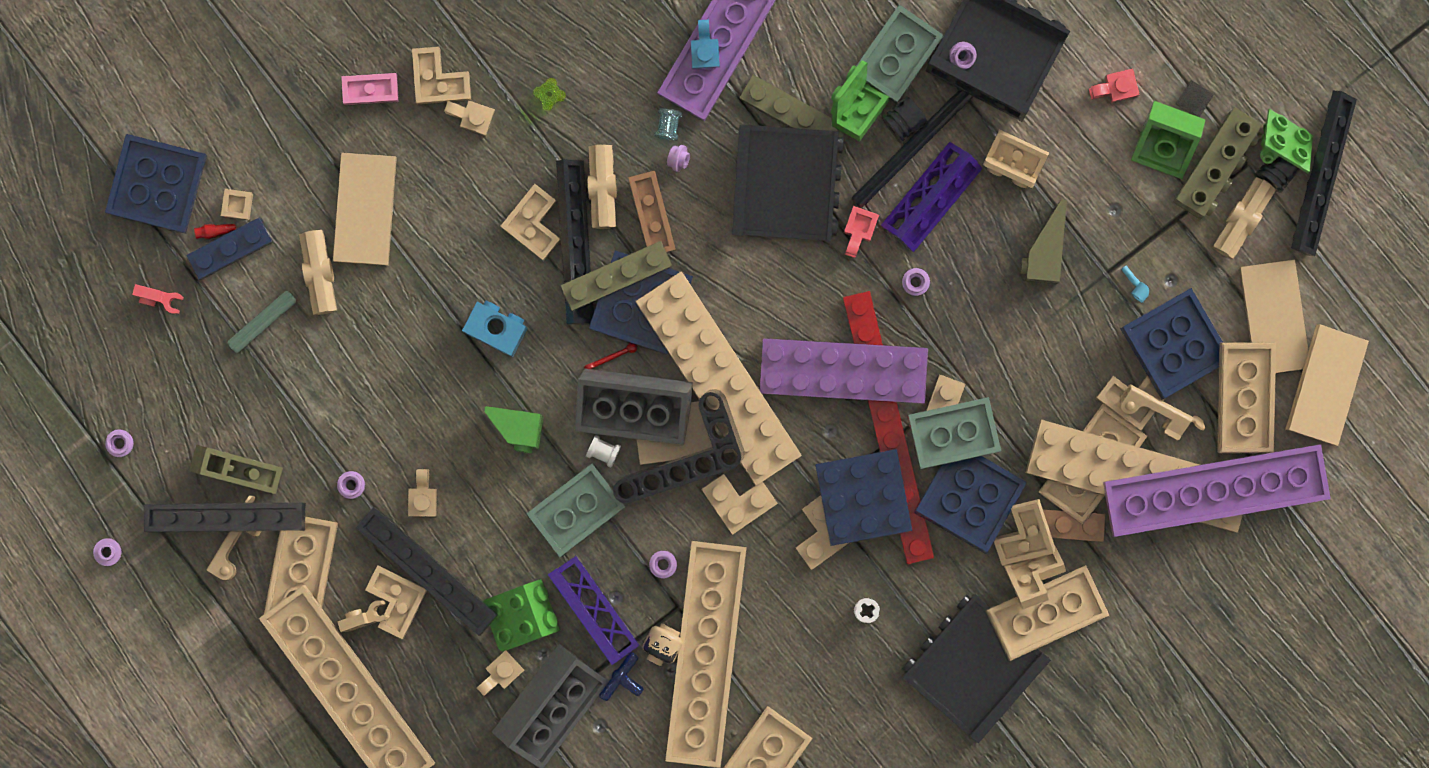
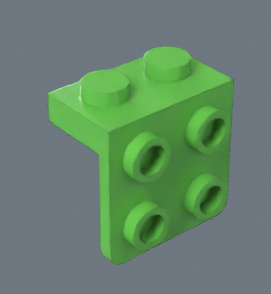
M863 60L858 66H852L847 74V81L843 86L839 85L833 92L831 97L833 107L830 112L832 114V126L859 142L889 102L888 95L866 84L868 63Z
M542 579L483 601L498 614L490 624L498 649L502 652L560 631L557 617L551 607L548 592L543 585Z

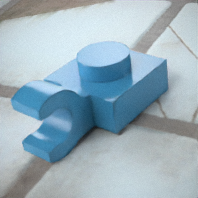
M698 20L699 40H691L692 69L720 68L718 39H710L709 20Z

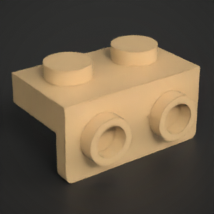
M999 129L983 165L987 167L990 173L996 176L1005 175L1011 178L1012 182L1017 186L1033 188L1049 152Z

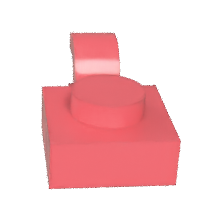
M1133 69L1108 74L1105 76L1106 83L1094 85L1088 89L1091 100L1110 95L1111 103L1140 95Z
M853 206L844 231L845 234L851 235L845 255L855 258L861 240L870 242L879 217L878 214Z
M135 284L132 294L140 298L139 303L155 307L156 302L162 303L164 308L172 314H179L180 310L173 309L171 301L173 299L183 300L184 298L178 293H166Z

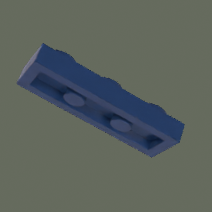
M259 217L186 256L198 279L202 280L273 243Z

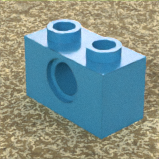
M485 300L484 304L476 302L462 331L513 357L528 329L523 325L524 319L512 313H509L508 317L499 313L500 307ZM494 320H500L504 325L503 331L496 335L491 334L489 331L490 323Z

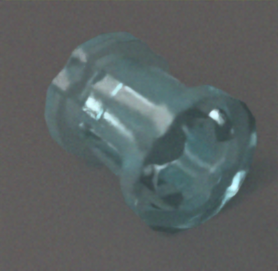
M660 108L658 110L660 114L658 131H655L654 136L666 140H678L679 135L676 134L679 118H682L683 113Z

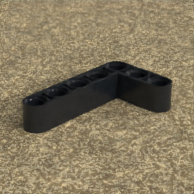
M711 389L701 396L698 403L712 447L622 477L613 488L616 500L621 503H631L737 467L744 459L745 453L724 393L717 389ZM708 396H714L718 399V409L713 410L707 406L706 399ZM716 423H725L728 427V434L725 436L719 435L715 430ZM725 449L735 450L738 457L737 460L734 462L728 461L724 456ZM700 457H706L710 460L712 465L710 470L700 468L698 465ZM681 466L684 468L685 478H676L673 475V467ZM647 475H656L659 478V486L651 487L647 482ZM622 483L632 485L634 489L633 495L628 496L622 492Z

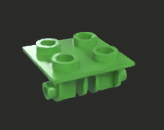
M1268 109L1267 120L1263 125L1264 134L1262 135L1261 142L1263 149L1260 152V158L1264 163L1270 164L1280 156L1306 173H1309L1313 135L1306 129L1290 122L1283 115Z

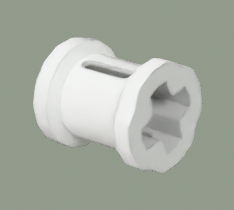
M595 435L586 457L597 458L606 462L607 466L611 468L621 445L617 444L614 446L601 440L600 436Z
M863 598L856 603L854 614L859 621L871 623L878 618L880 608L874 600ZM865 603L867 606L873 605L874 609L871 611L873 616L871 618L866 615L863 617L860 615L862 604Z

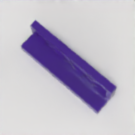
M949 142L881 224L882 228L897 237L906 248L914 252L983 168L971 154ZM953 152L959 155L953 163L946 165L947 159ZM940 175L937 183L929 186V181L934 176ZM922 196V201L917 206L911 207L914 199ZM905 217L904 223L898 230L892 227L899 218Z
M577 556L548 574L611 665L640 646ZM573 564L581 572L579 584L568 583L562 575V572ZM584 578L587 580L590 586L583 585ZM571 586L579 587L578 595L575 593ZM582 588L592 589L597 594L595 607L582 603L580 600ZM600 600L602 601V603L604 604V606H605L606 608H600V607H599V601H600ZM587 609L595 610L594 617H592ZM598 610L611 614L613 617L611 629L599 627L596 622ZM615 623L619 625L622 631L614 630ZM603 631L611 632L610 639L607 638ZM614 633L626 635L631 642V645L620 653L612 645Z

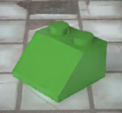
M1154 101L1143 125L1131 161L1183 179L1201 139L1205 119Z
M485 406L484 412L507 443L514 446V450L532 454V449H539L544 418L541 414Z

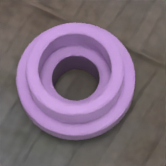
M968 42L955 44L949 53L950 62L962 69L971 67L977 56L975 48ZM961 51L966 52V55L963 59L958 58V55Z
M680 145L679 147L673 146L671 148L667 165L672 167L673 171L680 172L682 168L685 169L690 160V153L687 152V147Z
M913 268L904 274L902 285L908 294L919 296L929 288L930 279L924 270ZM912 278H919L921 285L913 287L911 285Z
M114 430L106 438V449L115 457H124L133 448V438L127 431ZM119 438L124 440V446L121 449H118L115 445Z
M348 471L339 477L337 488L343 497L354 499L363 493L365 481L359 473ZM349 480H354L356 482V488L354 490H349L347 488V482Z
M108 538L97 542L93 550L95 560L103 566L116 564L122 553L118 542ZM105 547L111 549V555L107 558L102 554Z
M659 551L651 557L649 567L656 577L668 578L676 571L677 561L670 552ZM661 559L668 561L669 565L665 570H661L658 567V562Z

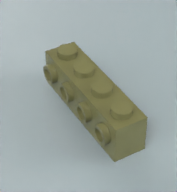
M1234 107L1175 197L1173 203L1200 220L1205 215L1210 217L1218 205L1215 199L1219 192L1225 193L1233 181L1230 178L1233 170L1237 169L1239 171L1248 157L1244 155L1249 145L1254 148L1261 138L1262 133L1258 131L1263 124Z

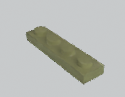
M755 75L751 76L739 100L790 128L838 131V137L845 135V133L832 126V118Z
M659 241L560 285V288L572 312L672 267V264L662 242Z

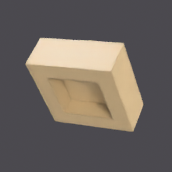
M225 189L221 216L249 221L253 193Z

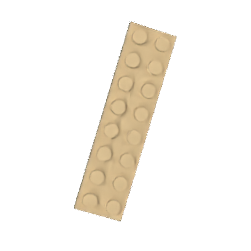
M682 271L635 301L686 381L693 382L692 390L697 398L700 399L704 393L711 389L720 390L726 396L744 448L745 455L741 465L754 485L757 486L802 456ZM708 396L706 399L707 406L713 410L718 409V399L714 396ZM722 422L716 423V427L722 436L727 435V425ZM732 449L733 453L737 457L736 451Z
M1039 420L1025 473L1105 495L1103 482L1198 466L1199 464L1045 420ZM1242 515L1202 521L1200 523L1238 533Z
M697 541L691 542L680 634L683 643L678 652L665 760L667 762L721 767L746 547Z
M305 585L259 618L368 768H430L435 764L434 760Z

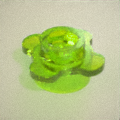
M548 78L545 83L540 87H535L533 91L534 96L540 99L545 110H551L554 104L559 101L562 102L566 98L565 92L559 89L554 78ZM552 92V96H547V93Z

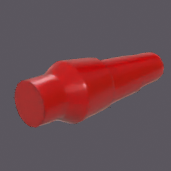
M234 223L220 225L204 224L202 227L194 228L196 239H211L236 230V225Z

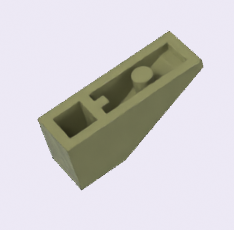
M1060 200L1028 251L1027 257L1022 258L1020 274H1025L1024 281L1058 284L1060 282L1067 200Z
M196 445L189 471L276 494L283 468Z

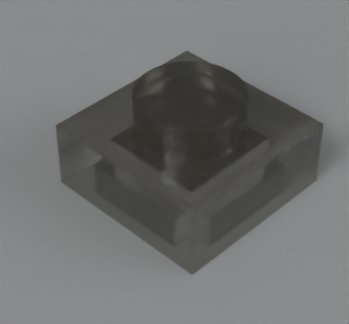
M1191 80L1175 104L1186 112L1200 117L1214 94Z

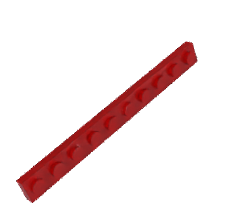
M870 291L843 297L853 343L883 345ZM867 400L879 451L884 452L897 449L912 526V531L900 533L906 562L911 564L932 559L934 554L926 521L923 517L914 513L920 503V497L897 402Z

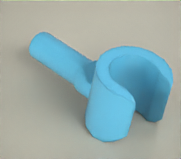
M1127 265L1124 266L1121 270L1135 286L1131 295L1139 302H1144L1149 296L1148 286L1140 282Z

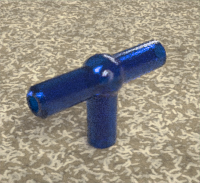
M630 652L620 667L612 672L611 679L599 694L601 699L608 701L619 685H622L634 695L640 696L644 688L627 676L639 659L635 653Z

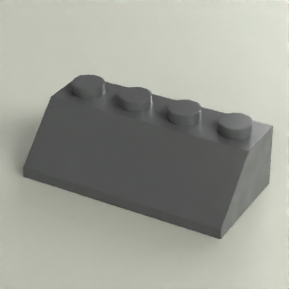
M584 369L578 379L575 431L684 445L691 410L693 382Z
M559 644L496 725L492 733L508 748L537 767L544 768L609 681Z

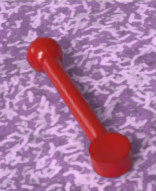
M629 343L626 348L585 365L584 369H594L628 352L635 353L637 345Z

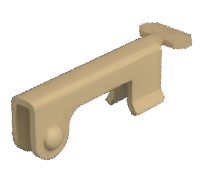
M1131 384L1120 398L1121 409L1126 414H1133L1140 407L1146 406L1168 417L1162 425V428L1165 429L1164 434L1176 440H1180L1191 422L1198 429H1205L1204 422L1200 417H1192Z
M248 496L245 503H253L256 497ZM248 531V533L252 536H259L261 531ZM229 532L208 566V572L222 580L234 578L236 567L229 561L228 556L242 532Z

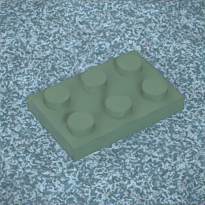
M898 5L858 62L859 64L863 60L868 63L866 83L888 95L889 99L897 104L944 35L901 5Z
M989 397L907 416L919 470L1001 452Z
M590 464L526 514L558 556L562 557L623 510L625 505L616 500L612 488L595 466Z

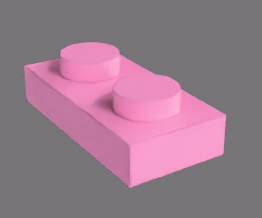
M396 73L341 76L344 105L399 102Z

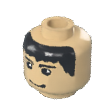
M662 623L660 627L653 626L642 646L643 650L649 654L647 660L659 666H662L663 662L673 663L683 643L679 637L681 633Z

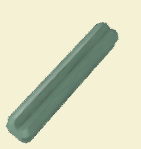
M289 291L282 293L228 340L229 347L236 353L240 352L296 303L295 297Z

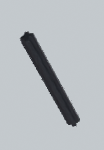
M959 89L853 195L852 201L858 207L863 208L973 96Z

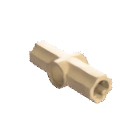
M612 145L589 146L590 175H588L589 200H591V224L593 229L616 228L615 199H617L616 175L613 174Z
M1258 177L1252 181L1242 200L1237 202L1226 220L1227 224L1212 246L1218 253L1230 259L1236 256L1246 237L1250 236L1263 216L1261 213L1276 191L1270 183Z
M323 230L301 233L299 237L304 260L302 270L306 287L309 288L313 315L336 312L337 306L332 284L334 282V273L331 260L327 256Z

